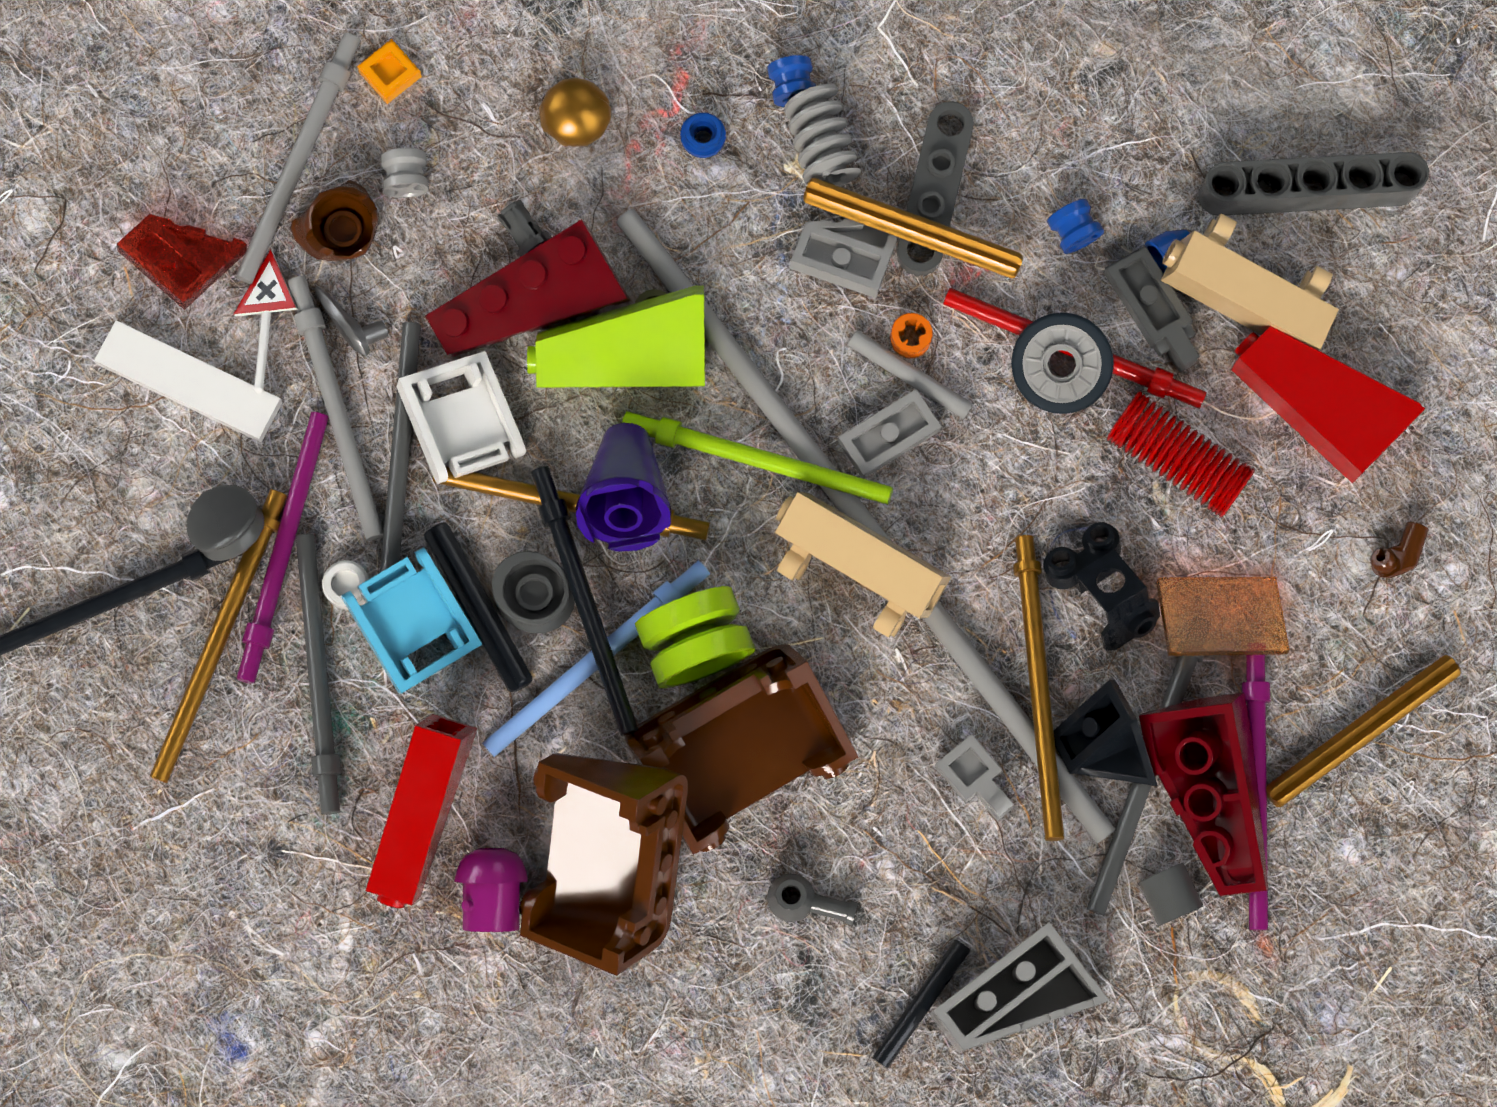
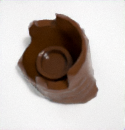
M348 180L341 184V186L320 192L305 212L292 220L290 229L294 240L306 253L316 259L325 261L354 259L365 255L371 246L378 227L379 213L366 189L356 181Z

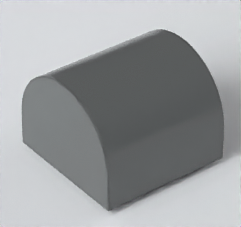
M1183 862L1138 883L1158 927L1204 907Z

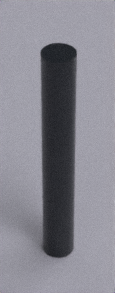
M956 939L872 1056L873 1060L884 1068H889L971 951L967 946Z

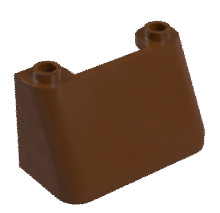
M788 644L776 645L759 653L637 725L639 729L637 732L625 736V742L639 765L666 768L686 776L688 793L682 839L693 855L699 851H711L725 841V834L730 828L728 818L807 771L812 776H823L824 779H831L842 774L848 768V763L858 758L808 661Z
M555 753L539 761L534 773L533 781L538 797L550 803L555 802L547 877L545 881L538 884L534 889L528 890L522 898L520 904V914L522 915L520 936L617 976L655 950L662 943L669 930L685 817L688 781L686 776L666 768Z

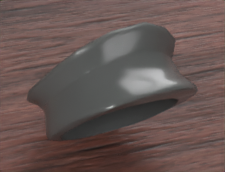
M219 485L203 492L194 502L187 516L186 530L190 542L196 549L201 550L205 557L212 561H224L236 558L246 552L257 541L264 528V515L262 509L256 504L255 498L248 490L237 485Z
M523 551L505 558L495 569L492 579L493 597L497 604V610L507 622L529 633H548L559 628L569 619L574 609L575 600L565 571L556 561L538 552Z

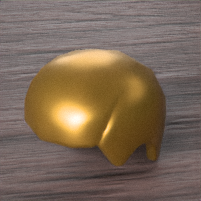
M575 77L561 80L547 91L539 107L541 127L544 132L550 134L562 146H588L604 134L611 120L610 102L601 89L586 79Z

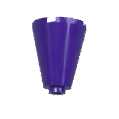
M619 423L607 429L576 505L577 527L585 538L593 543L595 538L608 543V549L618 552L638 551L654 545L660 540V533L666 527L668 530L671 524V506L649 435L644 428L633 423Z

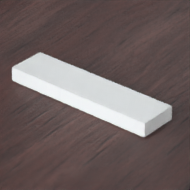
M117 320L94 359L97 365L259 442L263 441L283 403L281 398L264 390L258 394L254 391V385Z

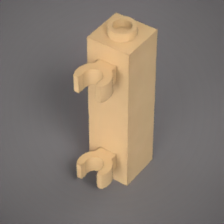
M1222 213L1219 214L1217 220L1212 219L1204 235L1193 231L1182 240L1175 239L1171 243L1162 261V264L1167 266L1161 279L1162 282L1260 335L1272 326L1318 351L1321 350L1339 311L1338 308L1320 299L1332 279V273L1319 266H1315L1312 273L1310 271L1305 273L1298 287L1224 247L1231 237L1237 222Z
M797 492L795 497L789 496L778 511L776 520L780 524L775 534L791 542L793 545L782 559L777 572L792 581L794 579L800 580L813 555L888 600L886 607L882 610L873 626V629L888 638L896 636L908 612L919 619L929 618L951 579L950 575L810 493Z

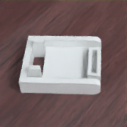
M486 351L399 378L396 387L437 484L448 480V473L445 467L447 464L453 477L458 478L508 461L509 456L504 446L507 444L514 458L525 455L526 449ZM465 375L470 387L469 389L430 401L432 391L429 385Z

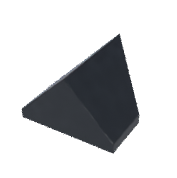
M1108 680L1053 730L1055 747L1070 774L1158 786L1137 718L1116 680Z

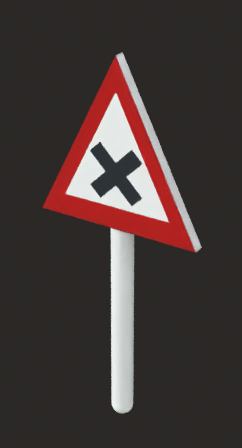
M271 249L258 270L253 283L250 284L233 314L234 316L262 314L254 391L258 394L262 393L264 389L271 313L298 310Z

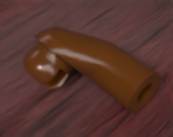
M1407 522L1399 545L1384 550L1380 547L1373 551L1370 556L1373 572L1383 578H1393L1414 570L1418 565L1429 529L1419 523Z

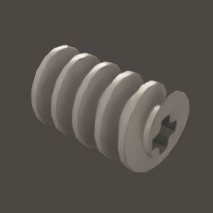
M821 84L803 90L791 97L784 107L785 115L790 119L789 130L795 136L793 141L794 147L800 153L798 157L799 165L805 169L802 176L806 185L811 178H817L833 185L841 186L853 181L861 173L860 168L846 167L857 159L855 151H842L843 148L852 143V137L850 134H837V132L846 128L848 123L846 118L832 117L843 109L841 101H828V99L838 93V88L835 84Z

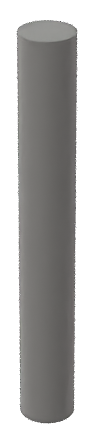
M857 330L850 339L849 347L963 420L974 406L967 399Z

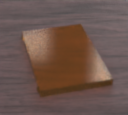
M1276 576L1163 577L1157 579L1156 585L1168 656L1288 654L1290 651Z

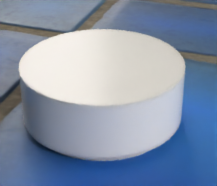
M343 560L332 564L326 570L322 579V589L332 605L348 610L341 595L351 591L358 604L362 605L365 600L357 586L370 578L360 564L354 561Z

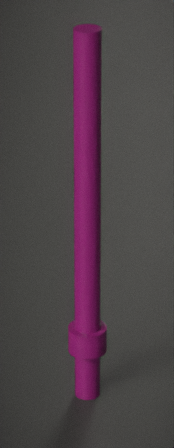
M311 412L253 621L246 624L242 642L246 646L236 679L245 683L255 684L264 649L270 648L274 630L270 628L329 419V416L320 412Z
M1253 644L1246 645V682L1242 683V693L1244 692L1253 738L1268 878L1266 703L1271 702L1270 683L1265 682V645ZM1268 890L1249 893V930H1268Z

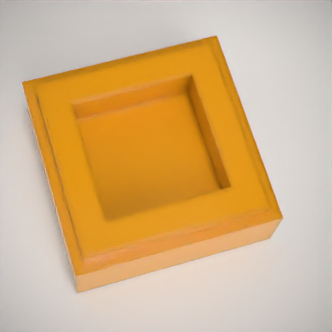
M393 39L389 40L357 66L361 76L386 104L390 103L422 77L421 71Z

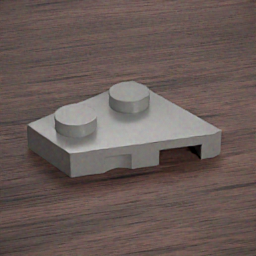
M848 218L836 223L828 220L805 222L789 269L876 298L899 237Z

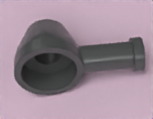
M792 873L776 878L770 885L767 894V902L771 912L778 919L785 922L800 921L811 912L845 921V924L852 926L858 902L851 901L849 903L815 894L811 883L806 878ZM794 887L800 892L801 897L797 903L787 904L783 901L782 893L786 888Z

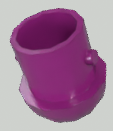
M478 848L465 854L457 868L454 882L463 883V902L461 906L463 909L464 931L508 932L520 929V883L527 882L528 875L524 862L517 853L506 848Z

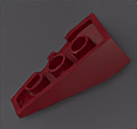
M1244 692L1199 698L1140 714L1139 719L1143 740L1155 777L1158 775L1171 798L1169 803L1176 816L1180 815L1194 841L1193 847L1219 895L1267 891L1269 887L1254 746Z

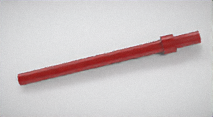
M949 288L943 303L945 306L1019 336L1033 322L953 288ZM1063 350L1058 351V352H1061V353H1063V354H1066V355H1068V356L1073 357V355L1070 354L1068 351H1063ZM1113 354L1114 365L1112 374L1147 387V393L1164 399L1166 395L1200 409L1206 396V391L1174 379V373L1157 367L1154 371Z

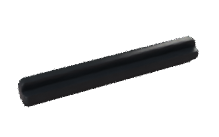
M446 523L431 527V529L424 533V539L507 690L515 692L525 688L532 682V675L452 530Z

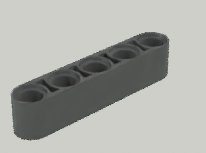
M1411 152L1222 162L1215 164L1208 171L1199 189L1198 199L1206 212L1217 216L1221 213L1228 216L1403 206L1412 202L1424 187L1429 178V168L1427 162L1421 156ZM1400 172L1408 175L1413 185L1404 186L1396 180L1394 173ZM1358 175L1366 181L1368 188H1357L1350 182L1349 176ZM1311 177L1318 180L1323 190L1313 191L1304 184L1303 178ZM1269 180L1276 186L1278 192L1273 194L1264 192L1259 187L1257 181ZM1216 182L1225 183L1232 190V195L1222 196L1216 193L1212 184Z

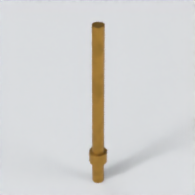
M445 466L448 480L439 483L542 505L535 485L476 472L454 478L450 468ZM557 490L559 498L565 499L569 512L576 513V505L580 495ZM671 509V524L668 530L666 527L660 533V536L670 537V534L673 533L707 541L710 522L675 515V510Z

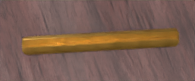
M817 178L810 179L804 192V202L809 205L1009 278L1017 276L1023 261V255L1019 252Z
M1444 655L1269 783L1266 787L1269 800L1276 807L1284 806L1459 677L1461 669L1449 655Z

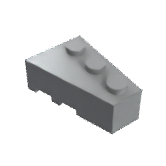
M1048 922L930 1012L929 1015L959 1053L1098 1006L1110 1000L1051 923Z

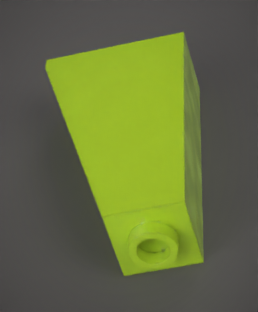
M704 285L691 286L537 333L535 346H527L528 374H536V388L705 386Z

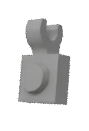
M972 734L935 764V769L965 804L977 795L984 807L997 822L1012 810L1011 807L1014 804L993 781L1002 774L1003 770Z

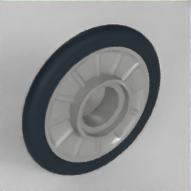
M1064 312L1045 315L1028 325L1015 343L1011 360L1014 381L1022 395L1034 406L1057 414L1078 412L1095 403L1107 389L1114 365L1111 346L1101 329L1080 315ZM1056 351H1068L1073 355L1076 366L1071 374L1059 376L1050 369L1049 359Z

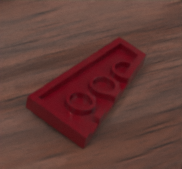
M581 219L428 313L425 317L446 354L454 357L508 340L509 337L521 333L537 331L549 327L550 324L572 317L578 318L594 313L593 311L610 305L616 306L631 300L586 222Z

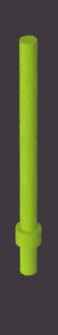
M626 411L622 423H633L641 426L647 431L649 437L655 438L656 444L670 448L680 445L886 505L889 504L893 493L892 486L682 427L681 421L667 417L657 420Z

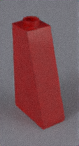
M1272 326L1260 337L1252 332L1234 351L1239 358L1231 371L1352 484L1425 410L1419 402Z
M431 714L415 725L366 888L367 892L378 895V902L390 907L404 908L405 904L412 906L421 897L476 735V727L435 714Z

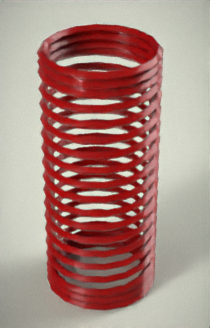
M1142 391L1138 392L1107 436V441H1110L1111 444L1114 443L1118 448H1122L1126 444L1125 453L1130 452L1134 447L1131 458L1136 457L1141 452L1138 462H1143L1148 456L1145 467H1149L1155 461L1152 472L1157 471L1163 464L1159 471V477L1169 470L1165 478L1166 481H1170L1177 473L1172 484L1176 486L1184 478L1179 487L1180 491L1184 490L1192 481L1186 492L1187 495H1191L1200 484L1193 499H1199L1207 489L1200 501L1201 505H1204L1215 492L1207 509H1211V513L1215 512V515H1219V518L1223 517L1252 477L1255 469L1251 468L1250 465L1247 466L1245 462L1235 471L1240 460L1235 458L1229 465L1233 458L1232 453H1229L1220 463L1226 450L1225 448L1221 449L1214 457L1219 448L1218 444H1214L1206 454L1212 440L1208 439L1199 449L1205 439L1204 434H1201L1191 446L1198 434L1197 429L1183 443L1191 429V425H1187L1174 441L1184 425V420H1180L1168 435L1177 420V415L1173 416L1160 432L1170 416V410L1164 413L1151 430L1162 413L1163 406H1159L1143 427L1154 410L1156 401L1150 404L1137 421L1150 401V397H1146V394L1142 395Z

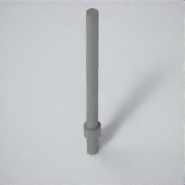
M345 32L332 61L325 63L318 80L321 86L235 275L237 279L245 283H253L338 91H344L351 74L348 68L361 42L357 36Z
M297 276L288 280L292 297L298 309L297 314L294 315L299 335L304 336L365 539L366 541L377 540L383 537V530L322 332L326 328L321 310L314 306L306 276Z

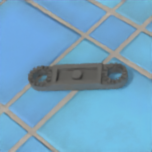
M943 102L937 105L930 113L906 210L950 227L974 126L971 112L958 102ZM947 115H950V117H953L954 115L955 118H959V121L962 122L963 130L954 136L945 135L938 128L939 119L941 120L943 116L947 117ZM900 238L897 248V260L900 267L906 273L913 274L916 277H924L930 273L932 274L939 267L943 253L932 250L933 256L930 260L923 263L915 262L907 253L908 246L912 245L913 242Z

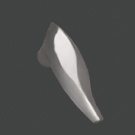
M319 286L314 289L322 306L341 335L359 354L367 356L370 351L368 345L388 337V331L382 320L361 328L358 322L351 315L343 311L340 305Z

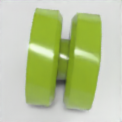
M720 586L689 594L652 610L635 622L643 648L660 651L650 662L659 688L681 686L703 679L734 666L755 652V646L747 626L729 624L740 613L739 605L731 587Z

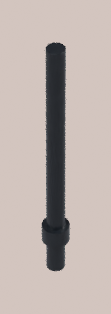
M549 466L537 468L531 474L542 504L538 509L544 527H550L620 735L627 736L633 734L639 729L567 522L571 516L566 501L559 498Z
M198 549L181 555L182 560L0 635V656L188 577L192 581L210 574V568L231 559L212 561L205 557L202 551Z

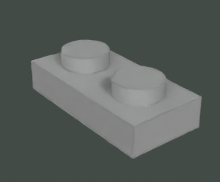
M915 389L840 435L838 443L861 478H866L940 432L942 426L918 390Z

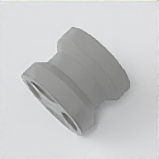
M397 148L388 150L381 155V166L386 170L387 178L383 181V192L385 195L394 198H411L428 192V179L423 175V168L427 164L424 151L416 148Z

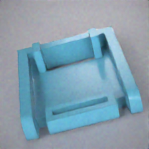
M424 547L414 552L417 561L423 568L422 570L416 572L409 558L405 557L358 585L357 587L366 601L365 604L360 606L351 591L341 595L343 602L399 694H402L483 645ZM445 633L454 649L416 671L409 657L406 656Z

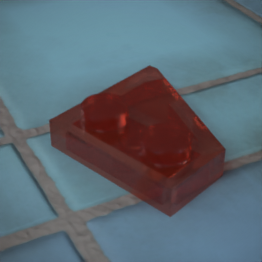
M149 214L117 243V250L185 310L245 255L247 244L236 238H233L232 242L209 236L206 235L205 229L191 225L179 226L170 219Z

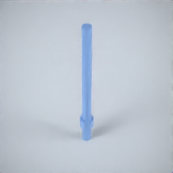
M699 560L671 584L668 581L664 582L652 593L654 595L652 600L607 637L613 656L638 636L635 622L642 616L673 600L684 597L710 575V572ZM592 650L482 742L493 757L498 755L598 670Z

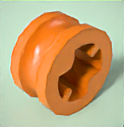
M906 313L900 316L894 322L891 329L890 343L893 350L899 356L907 359L922 356L929 349L933 336L931 324L924 316L917 313ZM906 326H914V332H917L919 329L922 331L923 335L919 337L916 346L907 345L908 339L904 342L901 341L900 337L904 335Z

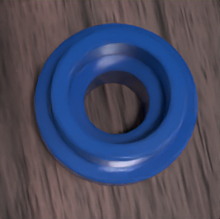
M697 113L690 116L683 123L680 133L681 143L684 149L692 156L698 158L712 157L723 148L726 140V130L721 120L709 113ZM700 131H706L712 138L706 143H701L695 139V135Z

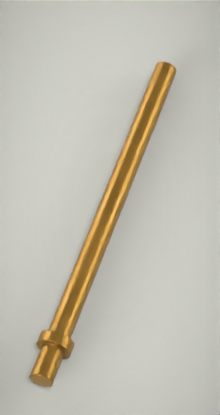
M270 489L262 507L264 528L257 541L241 557L149 776L166 784L169 781L272 532H278L280 522L277 520L287 499V495Z
M1021 535L1015 538L1017 563L1013 565L1014 576L1019 577L1044 833L1046 841H1060L1064 839L1038 584V575L1042 573L1041 562L1036 560L1034 536Z

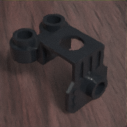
M1105 522L1094 523L1086 529L1082 536L1083 551L1077 554L1074 550L1067 547H1057L1047 554L1043 567L1046 580L1052 587L1069 589L1075 586L1081 594L1088 591L1105 611L1108 624L1101 632V637L1106 651H1115L1132 639L1144 637L1154 629L1160 617L1158 601L1155 598L1148 597L1145 584L1120 556L1121 542L1115 527ZM1099 537H1108L1105 541L1102 542L1094 541L1096 538ZM1059 562H1069L1063 567L1055 566ZM1116 571L1125 578L1123 587L1116 592H1104L1097 586L1099 582Z

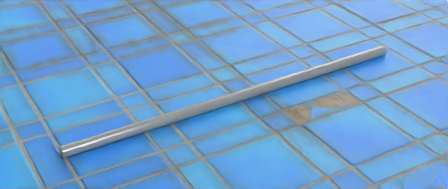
M635 209L628 210L618 218L616 222L670 293L694 286ZM704 299V337L800 461L837 471ZM820 486L839 511L892 541L857 496ZM938 601L929 618L922 619L1038 767L1034 723ZM1056 753L1060 797L1096 844H1098L1116 829L1075 776L1068 772L1064 762Z

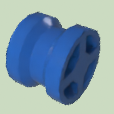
M787 56L777 59L767 66L769 79L775 83L772 96L774 104L777 106L785 107V104L791 97L803 90L816 86L810 79L813 66L811 58L808 56Z
M1087 199L1076 200L1057 210L1047 219L1050 229L1058 232L1060 235V247L1065 254L1076 252L1090 245L1104 234L1101 223L1094 221L1090 215L1091 206Z

